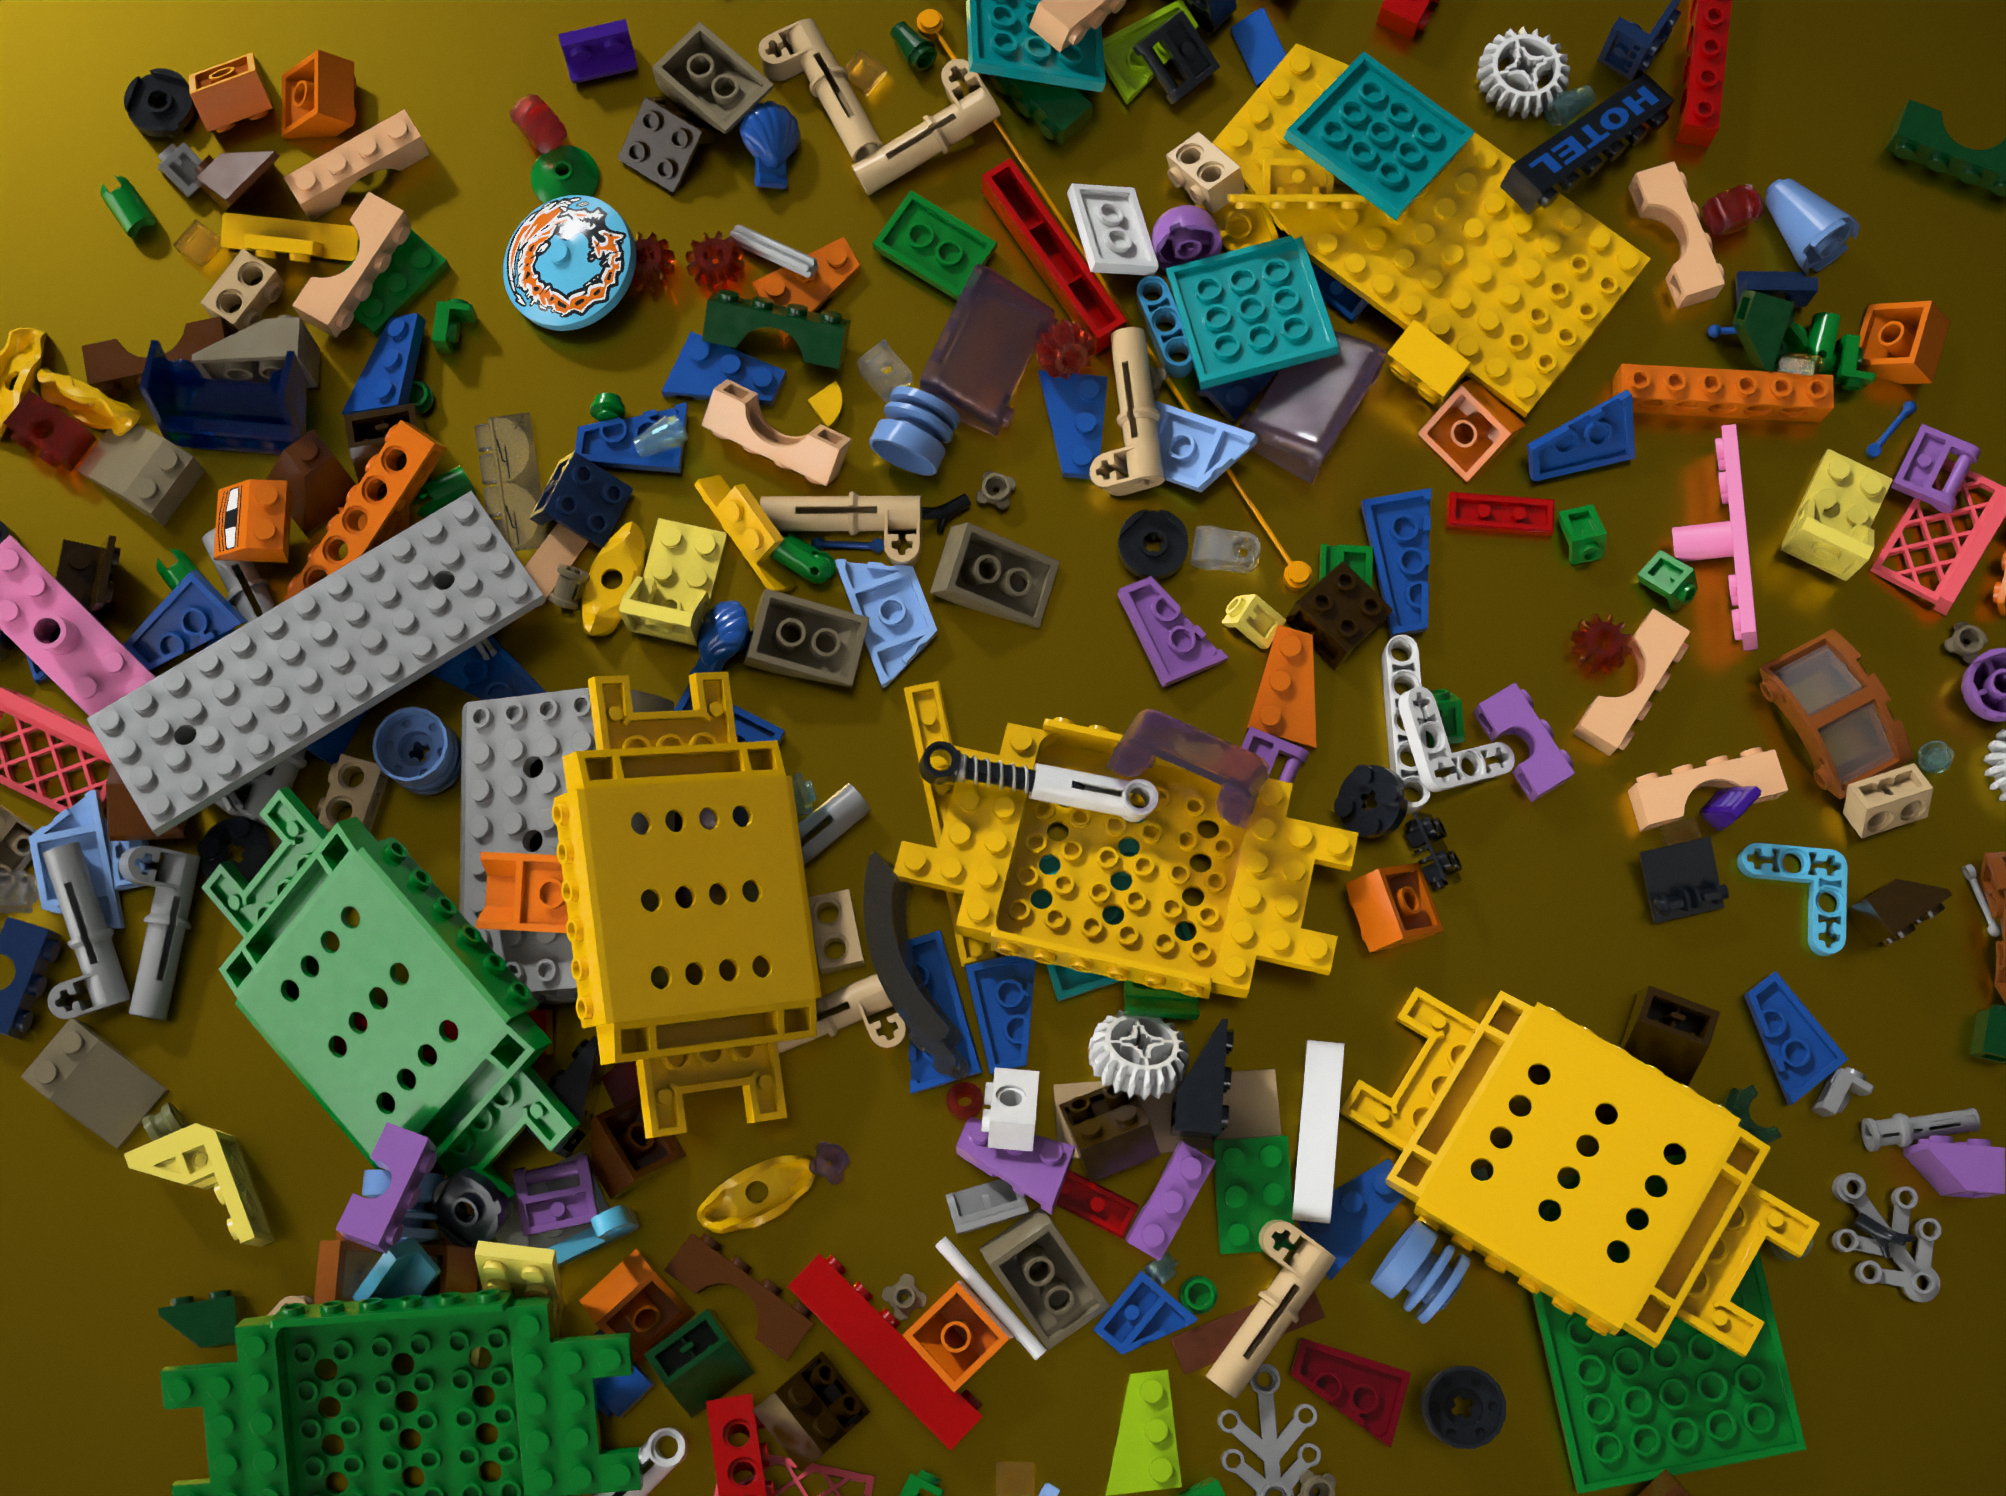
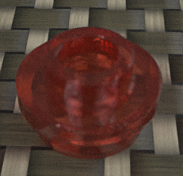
M957 1083L947 1093V1108L951 1114L958 1118H972L983 1107V1094L980 1088L973 1083ZM962 1097H968L972 1100L968 1106H961L958 1101Z

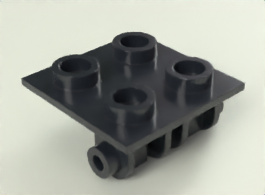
M1414 812L1415 819L1405 824L1407 828L1405 834L1412 848L1427 843V845L1415 850L1414 854L1419 855L1429 850L1432 854L1418 861L1419 865L1435 861L1422 868L1428 884H1433L1434 889L1438 890L1449 885L1447 881H1461L1459 871L1462 870V865L1453 850L1449 851L1443 838L1447 837V833L1441 820L1438 817L1433 818L1432 814Z
M1710 836L1639 852L1654 924L1725 908L1723 900L1729 898V892L1725 884L1720 885Z

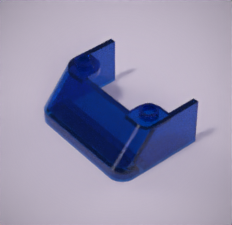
M151 340L139 390L163 437L168 441L181 447L281 455L284 449L306 434V379L294 351H287L284 367L271 373L269 383L203 378L192 362L185 359L168 360L159 340Z

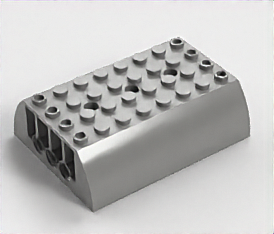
M589 688L467 702L462 708L459 912L475 928L476 921L485 907L487 874L480 860L481 852L557 855L559 840L557 826L552 819V807L554 805V797L567 793L562 756L575 751L596 750ZM631 690L633 712L674 711V702L671 700ZM541 759L543 770L539 776L532 778L530 774L531 765L536 760ZM669 811L666 815V825L673 832H675V811ZM635 813L631 819L632 828L636 833L644 835L648 830V821L644 815ZM536 833H541L543 838L542 845L537 851L532 852L530 840ZM645 890L641 896L642 906L647 911L653 912L658 906L657 895L651 890ZM477 929L491 949L504 959L506 966L518 980L530 989L532 996L538 1001L539 1005L577 1001L576 980L571 973V962L573 960L572 944L567 937V933ZM655 967L651 973V981L656 988L663 989L668 983V975L663 968Z

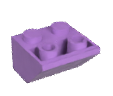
M1934 1135L1929 1136V1139H1917V1144L1903 1147V1155L1940 1196L1979 1199L2005 1194V1148L1991 1147V1140L1967 1139V1142L1953 1143V1137Z

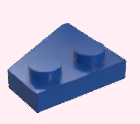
M1141 1270L1094 1327L1093 1331L1123 1355L1195 1323L1198 1318Z

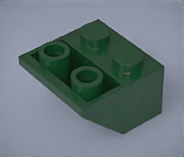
M708 1308L644 1354L665 1387L691 1418L706 1409V1401L721 1398L755 1373L714 1311Z

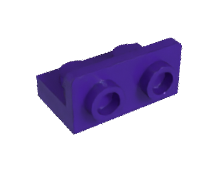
M626 19L558 34L572 83L635 70L638 67Z

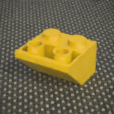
M1415 319L1387 353L1389 367L1391 368L1390 372L1405 384L1411 380L1418 385V394L1432 405L1437 401L1443 405L1454 393L1471 368V362Z

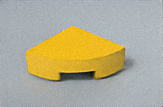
M836 381L807 400L808 405L824 426L830 429L838 422L843 405L842 392Z

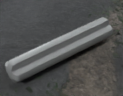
M735 225L734 229L730 232L729 237L732 244L802 276L812 278L819 269L815 258L743 225Z

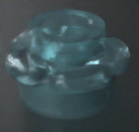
M1931 741L1919 749L1918 764L1924 771L1941 773L1949 768L1955 753L1953 749L1948 748L1944 741Z
M1167 1251L1160 1261L1154 1258L1143 1268L1151 1281L1156 1280L1158 1285H1161L1178 1273L1174 1267L1179 1264V1260H1174L1169 1251Z

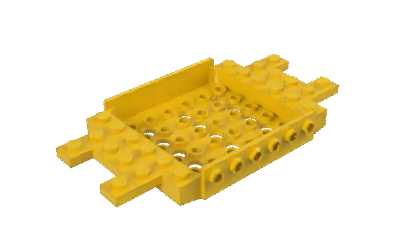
M702 672L689 675L693 710L633 712L629 675L594 676L589 678L588 687L596 750L575 751L562 756L567 793L554 797V805L552 807V819L557 826L559 840L557 858L560 864H562L564 880L561 893L563 900L567 904L568 912L566 933L572 944L573 960L571 962V973L576 980L578 993L576 1012L579 1019H581L582 1028L596 1026L601 1065L636 1061L646 1139L687 1133L682 1095L685 1093L742 1086L747 1124L787 1118L777 1042L817 1037L816 999L822 998L792 776H786L777 740L737 742L728 672ZM736 806L743 807L748 813L749 820L745 827L738 826L733 820V810ZM704 808L710 809L716 818L715 826L711 830L704 828L699 820L700 812ZM669 811L677 812L682 818V827L678 832L671 831L666 825V815ZM635 813L644 815L648 821V830L644 835L636 833L632 828L631 819ZM746 881L754 882L758 888V898L754 902L746 900L743 895L742 889ZM713 884H719L725 890L726 898L722 905H716L710 899L709 890ZM679 887H686L692 894V903L688 908H682L676 902L675 894ZM645 890H651L657 895L658 906L653 912L647 911L642 906L641 896ZM757 956H762L768 963V973L763 978L758 977L753 971L752 964ZM725 959L731 961L735 966V977L731 981L724 980L719 972V966ZM690 963L697 964L702 971V979L697 985H692L686 979L685 971ZM655 967L663 968L668 975V983L663 989L656 988L651 981V973Z
M1056 717L1053 720L1044 719L1043 730L1007 723L999 755L958 746L954 747L960 750L962 754L966 753L969 758L976 755L978 760L989 758L990 762L994 763L1001 760L1005 765L1013 762L1016 767L1021 768L1023 765H1026L1031 770L1034 769L1036 763L1128 781L1135 779L1147 780L1155 786L1158 792V803L1143 822L1133 823L1124 820L1118 815L1075 807L1064 808L1058 804L1029 799V793L1025 794L1024 790L1016 789L1013 792L1012 788L1004 787L1001 790L998 785L991 784L988 787L987 783L978 782L975 785L972 780H966L965 782H959L958 780L955 783H944L954 787L938 848L902 841L893 879L962 894L963 899L956 923L957 934L991 943V951L1007 956L1031 959L1043 964L1067 967L1079 972L1103 975L1119 981L1129 980L1155 989L1179 992L1190 997L1209 999L1210 993L1247 999L1256 960L1330 975L1338 936L1302 929L1301 925L1314 864L1350 872L1359 833L1286 817L1293 783L1257 776L1259 764L1253 763L1251 759L1245 756L1235 755L1231 758L1220 756L1215 751L1207 748L1192 750L1183 748L1180 744L1170 740L1150 741L1137 733L1128 732L1122 735L1110 732L1109 729L1100 725L1085 727L1075 725L1069 719ZM928 740L927 747L935 741ZM933 756L930 758V763L934 769L939 771L948 769L947 761L943 757ZM1227 780L1235 781L1232 788L1242 792H1223ZM1129 794V801L1133 806H1145L1144 800L1139 794ZM1209 820L1217 824L1219 832L1215 837L1207 839L1198 833V825L1203 821ZM1052 824H1064L1068 828V836L1062 841L1052 840L1047 834V830ZM1130 838L1138 842L1140 850L1136 855L1127 857L1120 853L1118 846L1124 839ZM1197 854L1208 856L1211 860L1210 869L1205 872L1193 870L1190 865L1191 858ZM1051 855L1058 859L1061 867L1057 873L1047 875L1040 870L1039 863L1045 856ZM1118 872H1124L1131 877L1132 884L1126 890H1116L1111 885V877ZM1189 888L1199 889L1204 895L1203 902L1198 906L1187 905L1182 898L1184 891ZM1044 890L1052 896V903L1049 907L1038 909L1032 905L1031 896L1036 891ZM1110 906L1119 907L1124 913V919L1116 925L1108 924L1103 919V911ZM1181 922H1189L1195 927L1196 935L1189 941L1180 940L1175 934V927Z
M1415 987L1399 1013L1397 1021L1428 1040L1395 1094L1390 1098L1359 1079L1340 1109L1341 1115L1403 1151L1386 1178L1385 1184L1416 1203L1414 1214L1419 1216L1418 1220L1433 1232L1437 1233L1440 1229L1452 1236L1451 1243L1467 1253H1471L1472 1249L1486 1257L1484 1263L1497 1272L1504 1274L1507 1270L1519 1277L1518 1284L1534 1294L1542 1291L1552 1297L1551 1303L1564 1313L1572 1315L1573 1312H1576L1588 1319L1585 1324L1603 1336H1606L1608 1332L1615 1336L1622 1328L1653 1348H1656L1676 1316L1744 1358L1765 1322L1733 1304L1730 1300L1764 1239H1767L1800 1258L1820 1225L1816 1220L1751 1183L1771 1147L1739 1127L1738 1124L1741 1119L1733 1115L1728 1109L1710 1102L1692 1088L1679 1084L1665 1076L1659 1069L1634 1058L1626 1050L1608 1043L1590 1029L1577 1025L1551 1007H1546L1537 1002L1535 1007H1532L1500 990L1482 1022L1479 1024ZM1537 1064L1545 1066L1550 1072V1080L1543 1085L1534 1084L1528 1077L1529 1068ZM1516 1096L1527 1098L1531 1103L1530 1113L1523 1117L1514 1115L1509 1108L1510 1100ZM1610 1104L1616 1109L1618 1117L1613 1124L1605 1125L1597 1120L1595 1110L1599 1105ZM1496 1128L1507 1129L1512 1135L1511 1145L1504 1149L1495 1147L1490 1141L1491 1132ZM1582 1136L1595 1138L1599 1145L1598 1153L1591 1157L1583 1156L1577 1150V1140ZM1678 1144L1683 1147L1686 1152V1159L1682 1164L1673 1165L1666 1161L1664 1149L1667 1145ZM1477 1160H1486L1492 1165L1493 1175L1490 1179L1480 1181L1474 1178L1471 1173V1165ZM1572 1168L1577 1171L1580 1176V1183L1576 1188L1566 1189L1559 1184L1557 1175L1561 1169ZM1651 1176L1661 1177L1667 1184L1666 1194L1662 1197H1652L1645 1189V1181ZM1545 1200L1555 1201L1561 1209L1560 1217L1552 1222L1542 1219L1538 1212L1540 1203ZM1634 1208L1643 1210L1649 1220L1647 1227L1642 1230L1632 1229L1626 1222V1214L1629 1210ZM1614 1241L1625 1243L1630 1252L1628 1260L1623 1263L1613 1262L1607 1254L1608 1245Z

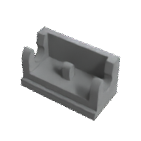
M1002 1179L946 1195L957 1235L1029 1214L1025 1197L1013 1191V1186Z

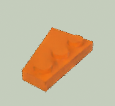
M842 237L808 254L815 258L819 265L818 271L815 272L812 278H807L782 267L752 282L758 297L770 298L774 301V304L785 307L788 304L804 305L808 307V311L816 313L829 298H833L861 271L860 264L845 237ZM776 328L784 344H786L792 337Z
M1282 625L1277 626L1247 729L1253 727L1280 739L1314 749L1317 748L1312 634Z

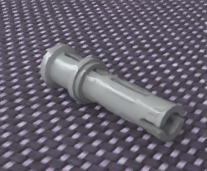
M1975 1108L1910 1118L1907 1115L1898 1113L1894 1114L1890 1119L1874 1121L1872 1118H1864L1861 1122V1135L1866 1149L1873 1152L1878 1151L1881 1146L1897 1144L1899 1147H1907L1913 1140L1929 1138V1136L1934 1135L1945 1136L1970 1131L1977 1132L1980 1130L1981 1122Z

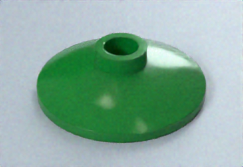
M570 145L556 146L545 151L535 161L531 170V185L535 195L543 204L569 195L593 197L599 185V170L595 160L585 150ZM560 170H569V172L564 176H560L557 174Z

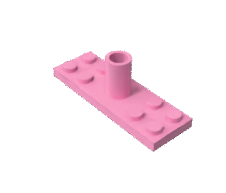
M1736 424L1721 426L1722 438L1715 439L1719 471L1726 470V472L1718 473L1722 504H1729L1730 521L1672 527L1675 558L1681 562L1734 556L1735 575H1728L1732 606L1739 605V609L1732 610L1735 640L1743 641L1744 650H1753L1759 648Z
M9 535L0 544V629L84 712L92 716L156 678L14 537ZM60 627L58 639L52 642L53 632Z

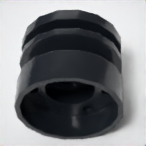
M1451 1366L1438 1371L1426 1383L1420 1397V1413L1426 1428L1438 1441L1455 1448L1475 1449L1488 1444L1500 1433L1506 1418V1400L1500 1385L1488 1373L1473 1366ZM1457 1396L1460 1400L1468 1399L1470 1405L1466 1408L1468 1412L1466 1417L1459 1413L1454 1415L1451 1410L1456 1406L1453 1399Z

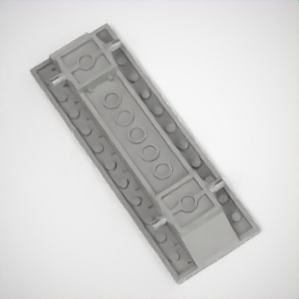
M470 491L93 714L86 720L152 832L158 837L220 799L229 814L237 813L231 801L241 811L243 804L239 801L234 790L475 645L482 658L489 660L490 657L484 649L486 648L493 658L497 651L493 648L487 637L545 603L546 600L478 499Z

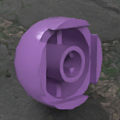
M1181 205L1163 213L1156 221L1151 236L1156 259L1164 271L1172 266L1218 255L1223 245L1214 218L1204 209L1194 205Z
M2006 648L1990 649L1975 658L1963 674L1961 684L1964 701L1970 710L1982 719L1993 722L2006 721Z

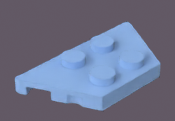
M1154 400L1155 409L1159 410L1161 414L1157 425L1166 481L1203 492L1258 442L1259 438L1255 433Z
M846 559L835 560V565L853 613L869 617L864 642L881 687H887L938 634L913 566L897 564L886 566L878 562L862 564L847 562Z
M94 789L84 794L85 797L71 808L59 813L50 824L42 826L28 837L41 908L62 914L42 853L65 844L80 842L107 926L121 929L125 928L119 891L114 889L100 790Z

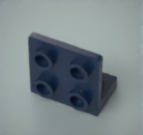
M1681 0L1671 1L1650 34L1643 31L1638 24L1626 21L1619 16L1607 37L1597 61L1631 81L1639 70L1645 73L1654 60L1656 51L1666 43L1673 31V26L1682 13L1677 9Z
M574 451L559 460L529 519L540 526L554 520L598 548H601L610 537L633 488Z

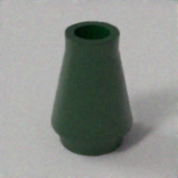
M904 21L897 23L892 28L890 36L895 40L910 68L923 71L933 64L937 57V51L931 40L911 28Z

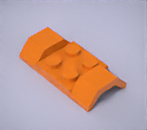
M481 852L480 860L487 874L485 907L476 921V929L566 933L568 912L567 904L563 900L561 893L564 880L562 864L558 861L557 855Z

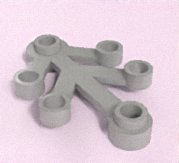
M1845 1173L1835 1178L1832 1184V1192L1838 1201L1845 1204L1852 1203L1859 1214L1863 1212L1893 1231L1908 1234L1910 1210L1918 1202V1195L1913 1188L1903 1186L1896 1188L1892 1192L1891 1200L1894 1210L1892 1227L1890 1228L1866 1196L1867 1187L1861 1176L1855 1173ZM1849 1181H1853L1857 1185V1192L1854 1195L1847 1191L1846 1186ZM1902 1191L1908 1193L1910 1197L1907 1205L1902 1204L1899 1199ZM1924 1218L1915 1224L1914 1230L1918 1237L1915 1261L1906 1250V1244L1901 1246L1892 1242L1888 1243L1889 1258H1893L1901 1271L1882 1269L1874 1261H1863L1856 1267L1855 1274L1857 1279L1864 1284L1878 1282L1902 1287L1905 1295L1916 1302H1927L1934 1299L1940 1290V1278L1937 1272L1931 1268L1934 1240L1940 1237L1942 1231L1939 1222L1933 1218ZM1926 1222L1933 1227V1234L1930 1237L1926 1236L1923 1232V1225ZM1851 1229L1838 1230L1832 1237L1833 1246L1840 1252H1851L1854 1250L1882 1256L1880 1245L1876 1239L1858 1236ZM1843 1233L1847 1234L1851 1239V1244L1847 1248L1840 1243V1237ZM1867 1265L1871 1266L1874 1270V1276L1870 1280L1863 1273L1864 1267ZM1919 1276H1923L1927 1280V1287L1924 1290L1917 1286V1278Z
M1261 1364L1249 1381L1250 1387L1258 1393L1261 1438L1241 1421L1240 1415L1234 1410L1227 1409L1222 1411L1217 1420L1218 1426L1222 1431L1232 1433L1264 1461L1265 1478L1245 1463L1244 1455L1237 1449L1231 1448L1224 1451L1221 1456V1464L1225 1470L1236 1473L1256 1491V1496H1268L1271 1490H1278L1281 1496H1294L1292 1489L1299 1481L1301 1473L1319 1463L1321 1459L1320 1449L1312 1443L1302 1444L1297 1450V1460L1282 1477L1279 1460L1306 1427H1311L1317 1421V1411L1309 1404L1298 1405L1293 1412V1419L1277 1437L1273 1393L1279 1388L1281 1378L1278 1370L1270 1364ZM1261 1372H1267L1270 1375L1271 1381L1266 1387H1261L1257 1382V1376ZM1303 1408H1308L1312 1413V1419L1308 1423H1302L1299 1420L1298 1415ZM1229 1413L1233 1414L1236 1418V1425L1231 1429L1225 1428L1222 1422L1223 1417ZM1311 1447L1314 1449L1316 1457L1312 1462L1308 1463L1303 1460L1302 1452L1305 1448ZM1230 1453H1236L1240 1458V1463L1235 1468H1230L1226 1464V1457Z

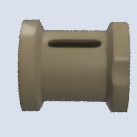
M560 564L557 568L559 577L554 592L549 594L548 600L555 605L577 610L580 603L577 600L583 582L588 581L589 574L579 568Z

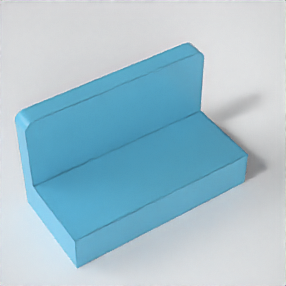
M410 1238L395 1246H391L387 1254L383 1253L352 1298L355 1301H361L374 1297L390 1299L406 1295L424 1296L441 1270L417 1240Z

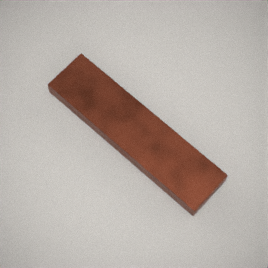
M1290 1289L1289 1292L1286 1294L1281 1304L1285 1301V1299L1290 1294L1292 1289ZM1313 1291L1298 1312L1299 1321L1297 1323L1292 1321L1283 1334L1325 1318L1315 1291ZM1257 1303L1170 1338L1184 1374L1215 1363ZM1277 1309L1273 1312V1314L1271 1315V1317L1268 1319V1321H1267L1266 1324L1263 1326V1328H1262L1261 1331L1258 1333V1335H1257L1256 1338L1253 1340V1342H1252L1251 1345L1248 1347V1349L1251 1348L1252 1345L1255 1343V1341L1257 1340V1338L1260 1336V1334L1262 1333V1331L1265 1329V1327L1267 1326V1324L1270 1322V1320L1272 1319V1317H1273V1316L1275 1315V1313L1277 1312Z

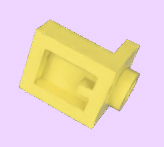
M1257 594L1237 596L1229 603L1226 608L1227 615L1223 619L1222 624L1227 628L1236 627L1260 649H1268L1274 639L1277 626H1283L1286 619Z

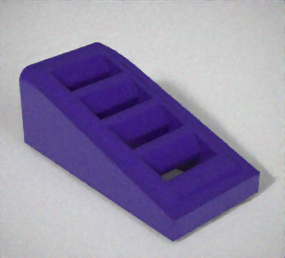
M1757 786L1722 788L1701 808L1699 814L1717 831H1722L1740 818L1757 800L1762 791Z

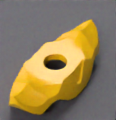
M33 328L11 330L5 347L0 351V440L9 423L26 404L28 395L34 386L37 372L41 369L44 344L48 335L45 331ZM18 375L14 389L10 390L12 379Z
M43 367L37 372V380L40 382L43 401L48 405L65 407L72 417L88 427L100 430L112 429L114 434L119 437L134 427L143 410L131 408L126 403L108 398L99 389L71 378V376L54 373L48 367Z
M633 521L623 525L609 539L590 567L589 578L584 583L581 600L582 625L584 632L588 635L602 637L611 634L622 619L619 613L622 597L637 576L643 577L646 540L642 530ZM617 571L622 575V583L618 588L608 589L603 586L602 577L606 572Z
M808 1154L778 1156L741 1170L720 1184L700 1205L697 1210L698 1221L711 1232L725 1234L735 1230L754 1228L778 1217L810 1189L816 1174L814 1158ZM754 1181H761L768 1188L767 1195L760 1201H752L746 1195L747 1186Z

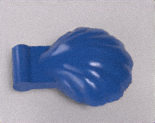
M765 101L758 103L742 118L740 135L744 145L755 157V186L786 189L788 183L786 159L798 147L797 144L801 138L799 125L795 116L791 115L786 106L778 105L774 101Z
M735 600L723 601L705 614L698 637L700 657L695 668L690 671V675L702 672H721L725 662L746 647L751 632L747 611L740 602Z

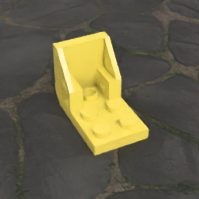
M1827 449L1786 533L1781 551L1847 581L1870 559L1874 550L1875 530L1871 529V526L1893 479Z
M658 518L643 577L637 576L621 600L619 613L628 631L698 646L701 623L711 607L728 541V534L726 532Z
M194 1123L124 1153L128 1168L206 1190L214 1187L219 1202L222 1205L226 1204L231 1218L227 1219L229 1232L234 1240L239 1239L240 1244L262 1247L275 1241L237 1137Z
M478 1240L475 1259L482 1290L514 1289L515 1297L552 1296L556 1338H559L563 1321L564 1299L556 1251L553 1249ZM477 1347L472 1350L471 1362L475 1366L483 1368L490 1365L492 1357L486 1348Z

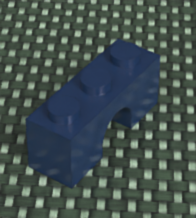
M8 916L0 934V954L13 961L16 973L12 983L5 989L0 990V1033L21 1040L23 1033L27 1032L32 1024L34 1016L32 1009L36 999L43 994L46 988V973L50 963L54 962L59 955L61 935L49 929Z

